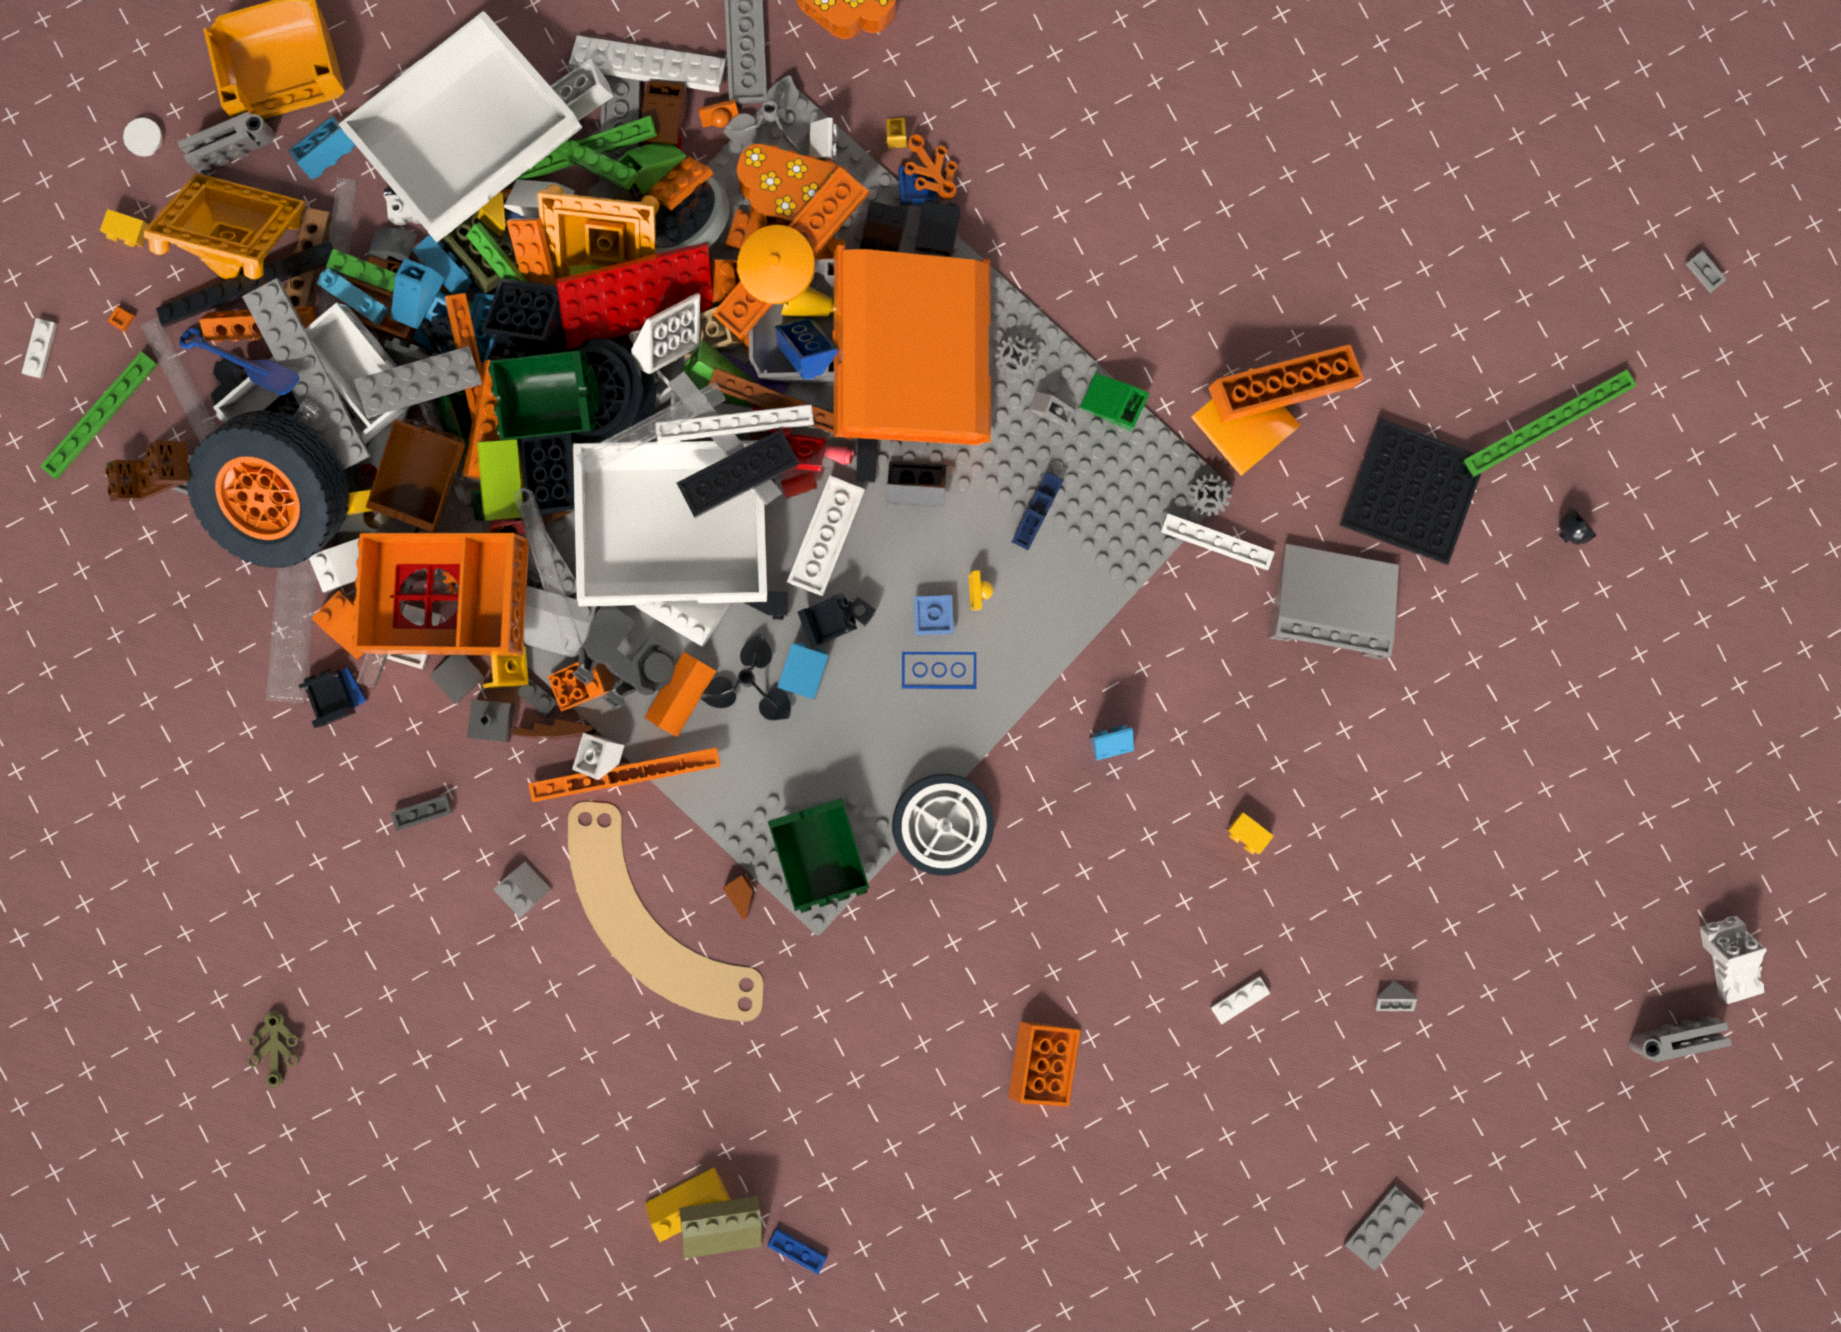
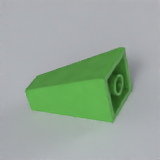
M702 340L683 365L681 373H686L703 396L737 406L749 407L752 403L708 387L714 368L752 382L755 381L710 344Z

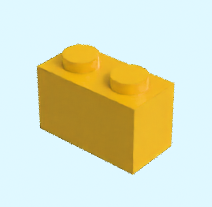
M107 209L100 231L106 234L107 239L117 242L120 239L128 246L135 248L138 245L143 247L146 240L144 238V230L149 224Z
M1240 812L1227 828V831L1230 833L1229 837L1237 843L1239 840L1244 843V849L1252 855L1254 853L1261 854L1274 837L1243 812Z

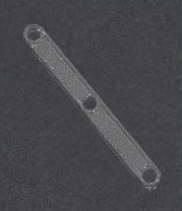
M520 488L515 492V501L563 649L568 654H576L579 652L582 642L535 496L530 489ZM523 491L529 494L527 502L520 500L519 496ZM548 565L553 568V574L550 577H547L543 571ZM570 640L577 642V649L574 651L568 648L567 644Z

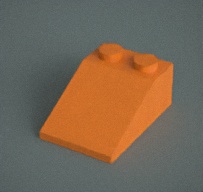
M338 591L312 619L358 660L365 652L353 650L354 601L345 592Z

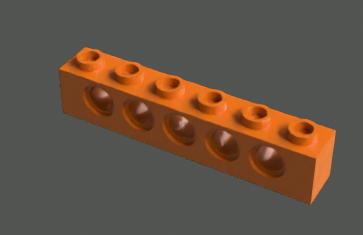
M315 306L294 307L305 329L318 319ZM250 310L207 312L199 319L205 341L218 343L224 340L236 342L242 339L254 341L264 338Z

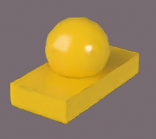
M980 570L968 573L971 611L982 609V600L989 599L994 591L991 583L981 581Z

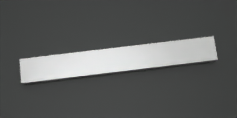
M810 404L657 422L656 432L658 443L814 425L812 405Z

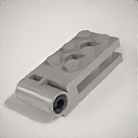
M246 112L178 141L180 149L186 153V155H183L186 163L200 174L208 173L218 165H226L232 159L243 158L247 153L270 144L275 138V132L259 115Z
M1711 1016L1699 1017V1021L1694 1022L1692 1020H1684L1680 1022V1025L1676 1026L1673 1024L1662 1025V1029L1635 1034L1629 1041V1046L1633 1052L1654 1062L1732 1046L1729 1037L1723 1036L1722 1033H1717L1728 1030L1727 1022L1721 1021L1718 1018H1711Z

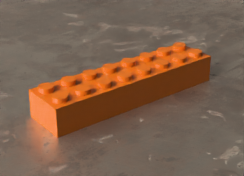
M1351 344L1219 378L1209 387V391L1221 422L1224 423L1354 388L1364 377Z

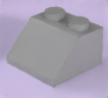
M524 862L493 890L520 918L525 916L552 889Z

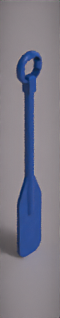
M194 327L186 330L179 339V345L183 349H191L195 346L201 349L204 348L244 367L252 382L279 395L287 394L299 382L300 377L296 372L270 360L248 361L203 339V331L200 328ZM192 334H197L191 342H185Z

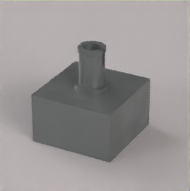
M472 699L467 738L510 742L514 704Z

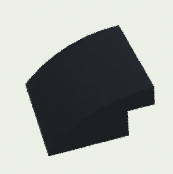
M500 278L481 330L494 340L488 356L489 360L494 361L564 352L565 339L557 286Z

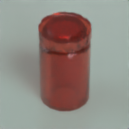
M812 471L781 481L786 499L812 491V489H818Z

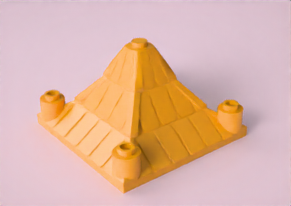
M195 173L144 230V238H148L149 250L157 255H163L170 249L169 243L177 244L178 247L202 258V261L210 269L226 280L240 276L242 270L246 277L255 280L264 275V258L288 228L294 230L302 226L301 217L306 208V201Z
M555 184L549 185L545 190L538 192L539 218L542 221L556 279L569 276L568 266L593 265L607 267L656 254L655 215L660 205L655 197L645 196L640 202H629L564 194L562 188Z

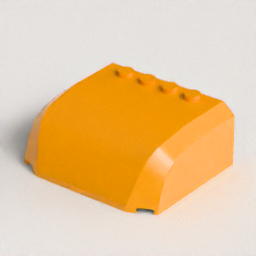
M272 0L219 15L215 19L214 24L207 29H203L220 103L231 118L249 112L259 115L262 119L334 100L345 93L330 32L316 0Z

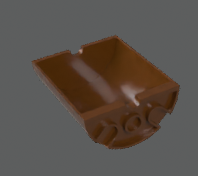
M404 417L402 421L394 419L366 508L437 533L466 443L463 438L446 431H441L438 428L421 423L417 426L413 424V420Z

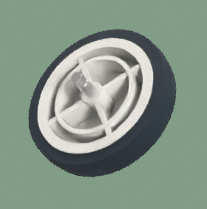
M934 774L914 782L901 795L894 809L892 831L898 850L912 866L928 874L949 876L968 870L985 855L993 837L994 818L988 799L971 781L953 774Z

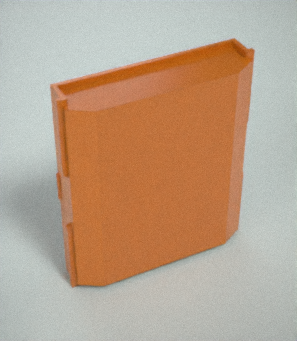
M837 245V249L834 250L833 344L838 349V353L834 357V437L981 445L991 442V376H989L990 259L978 261L869 249L845 250L844 245Z

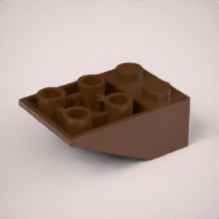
M648 80L644 94L642 118L647 116L653 118L657 136L644 141L678 143L689 101L685 84Z

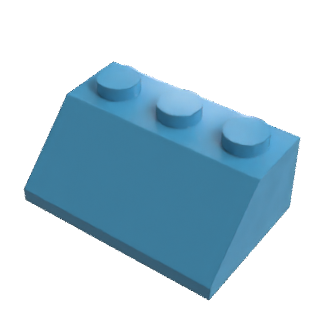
M332 115L288 151L312 180L321 176L327 167L336 164L342 155L351 152L355 144L339 126V122Z
M428 235L412 251L427 267L432 268L445 278L443 284L452 294L466 293L472 283V279L469 277L471 273L463 265L460 267L456 263L458 259L451 251L447 253L443 249L445 245L441 240L436 243Z

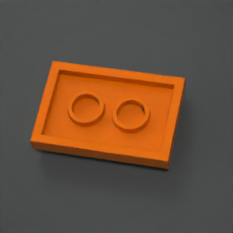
M689 156L674 170L670 171L660 182L656 183L647 193L649 196L655 197L659 204L669 210H673L698 185H702L709 179L713 172L711 168Z

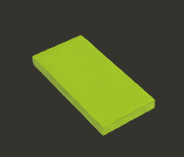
M517 439L477 442L484 521L524 517Z

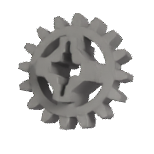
M1016 336L1015 340L1012 341L1011 337H1008V343L1002 341L1003 347H997V351L1000 354H995V358L999 359L996 362V366H1002L1000 372L1005 370L1006 377L1013 374V379H1015L1016 375L1019 374L1022 378L1024 376L1023 372L1029 374V367L1034 368L1035 364L1031 361H1036L1037 359L1036 356H1032L1036 350L1030 349L1032 343L1026 344V338L1019 341V337ZM1017 346H1021V347H1023L1024 349L1021 350V349L1017 348ZM1009 348V354L1003 357L1004 351ZM1013 351L1014 354H1016V356H1020L1018 362L1015 358L1011 359L1013 357ZM1028 358L1027 364L1023 367V360ZM1007 365H1011L1015 367V369H1011Z
M1211 474L1209 479H1207L1203 475L1202 481L1199 479L1195 481L1197 486H1191L1194 492L1189 493V496L1193 497L1190 504H1196L1194 510L1199 508L1200 515L1207 512V517H1209L1213 512L1217 516L1219 514L1218 510L1221 512L1225 511L1223 505L1228 506L1230 504L1226 500L1232 496L1227 494L1230 487L1225 488L1224 485L1227 482L1223 481L1221 483L1220 476L1214 479L1213 474ZM1206 483H1212V484H1215L1216 486H1215V487H1211V486H1208ZM1198 490L1201 492L1200 500L1198 499ZM1220 491H1222V501L1219 498ZM1212 492L1214 495L1208 499L1206 496ZM1211 504L1214 508H1208L1204 505Z

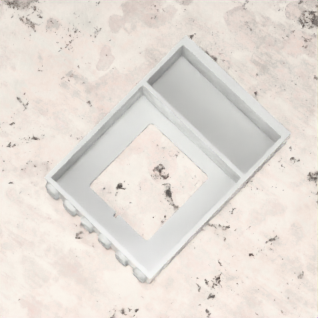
M335 303L305 329L342 401L355 416L353 422L365 444L410 407L367 418L354 379L398 367V365L349 305ZM274 356L269 359L270 361L277 364ZM248 377L213 408L217 412V417L222 422H226L242 413L257 410L264 411L281 395L252 382Z

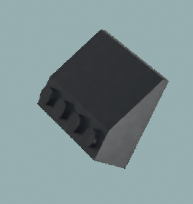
M573 432L520 438L527 515L543 516L575 510Z

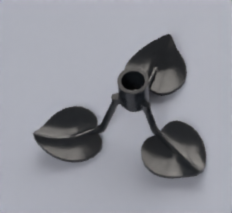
M762 634L755 635L743 646L740 652L741 663L744 666L751 667L739 672V680L736 681V685L732 688V682L728 678L716 677L710 681L700 697L709 706L724 709L735 703L736 694L733 691L740 684L745 687L753 686L764 697L759 703V711L764 718L777 721L788 719L791 715L790 700L782 690L774 688L766 695L755 683L756 678L752 672L754 667L759 669L765 668L772 660V650Z

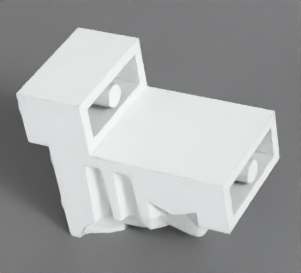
M1731 916L1700 927L1703 947L1712 955L1718 995L1727 1004L1764 993V984L1760 981L1762 970L1760 964L1767 951L1760 942L1747 932L1746 924L1737 916Z

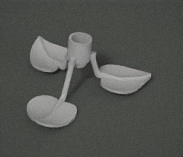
M790 75L782 78L769 89L767 101L762 105L763 112L760 113L757 124L753 116L743 113L735 116L723 128L725 135L732 141L740 144H749L757 139L758 132L756 128L760 127L763 118L770 122L776 121L785 138L779 144L780 149L785 151L793 150L803 156L809 155L810 145L806 136L796 131L788 137L778 118L779 108L789 110L797 104L799 99L798 90Z

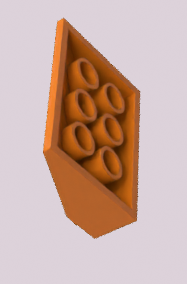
M1020 1021L1008 1098L1024 1104L1069 1107L1081 1030Z

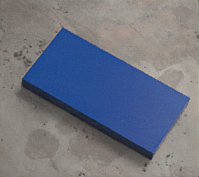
M902 652L901 689H977L976 652ZM905 654L974 655L973 685H905ZM918 662L914 664L912 671L916 677H924L928 669L924 663ZM937 662L932 666L931 671L935 677L940 678L946 674L947 668L943 663ZM960 662L954 663L951 666V674L957 678L964 676L966 672L964 664ZM918 664H922L926 668L925 673L921 676L914 672V668ZM941 664L944 666L945 672L943 675L938 676L934 673L935 665ZM957 664L962 665L964 668V672L960 676L953 673V667Z

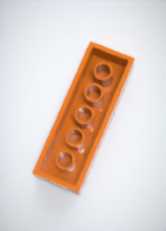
M491 360L482 362L480 376L482 385L478 386L475 412L472 418L462 476L479 480L477 442L501 440L497 433L498 419L494 413V405H497V398L493 397L491 393L492 378L488 373L489 361Z

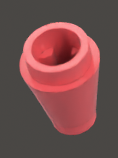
M827 445L824 456L846 465L852 463L854 450L847 446Z

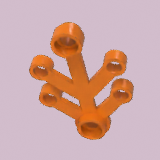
M918 134L912 135L908 141V147L911 151L918 154L926 168L918 166L913 162H907L904 172L907 175L916 173L934 178L937 183L929 182L925 178L919 177L916 179L914 186L919 191L929 189L938 192L939 196L943 199H952L956 194L953 177L957 170V164L954 161H949L946 164L945 171L947 174L944 180L941 175V169L947 149L944 146L936 148L934 165L923 149V137Z

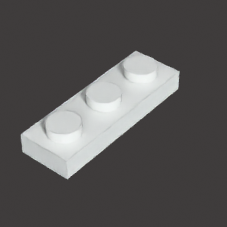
M36 318L22 374L41 379L44 378L57 328L56 323Z
M1258 976L1210 1008L1220 1024H1223L1269 995L1270 992Z

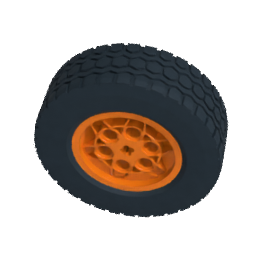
M267 410L249 411L239 414L206 436L191 455L188 464L190 481L186 482L188 484L187 493L190 496L191 507L194 508V513L197 519L201 521L200 524L204 530L209 532L208 535L235 557L238 556L240 557L239 559L245 562H251V564L257 566L263 565V567L284 568L299 564L313 556L339 531L346 518L349 508V486L346 483L345 471L342 470L343 466L340 460L336 458V453L332 448L330 449L329 444L324 438L321 439L319 437L320 434L294 417Z

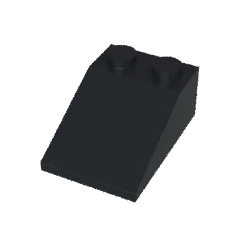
M870 201L860 249L899 252L908 218V210Z

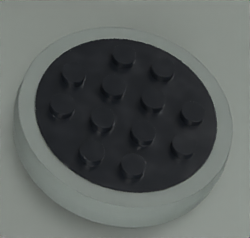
M710 177L702 185H698L673 210H669L659 204V210L655 215L656 254L705 242L709 248L718 239L727 224L730 203L724 189L714 178Z

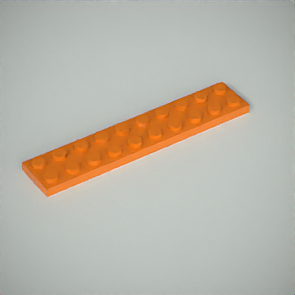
M839 167L788 227L797 230L806 238L813 249L814 256H816L870 192L842 167ZM740 281L712 315L739 339L743 340L773 304L762 302L753 297Z

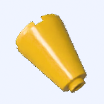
M809 286L798 298L783 303L781 315L828 317L829 313L833 314L834 312L833 298Z

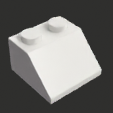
M583 733L572 770L599 780L619 764L624 745L601 736Z

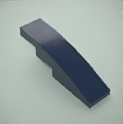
M1048 471L1046 472L1011 541L1012 543L1029 550L1064 479Z

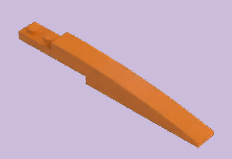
M715 747L617 765L599 780L582 773H575L531 782L528 785L532 802L720 767L721 764L718 749Z

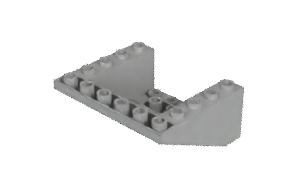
M1285 544L1268 638L1286 642L1295 639L1362 652V656L1377 659L1391 657L1395 637L1399 565Z

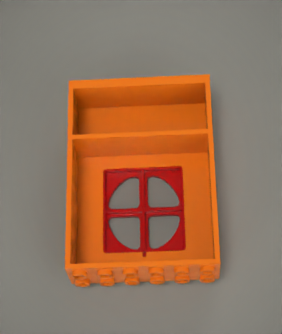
M360 533V539L357 543L359 556L356 561L358 573L355 580L357 589L354 599L353 650L369 654L523 656L529 539L515 533ZM421 569L427 570L425 593L401 592L404 581L411 574ZM436 569H442L454 577L459 585L458 593H434V574ZM401 601L425 602L423 625H416L404 616L400 609ZM434 601H457L458 608L453 616L444 623L433 626L432 609Z

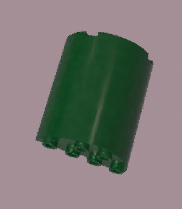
M583 351L489 361L488 373L492 378L491 393L493 397L497 398V405H494V413L498 419L497 433L501 440L590 431L594 429L597 423L594 415L599 412L598 387L593 367L588 366V357Z
M842 798L768 821L795 911L800 910L803 913L812 910L811 906L819 904V907L832 903V899L837 898L839 902L849 899L851 897L850 894L856 893L857 896L868 893L867 889L870 887Z

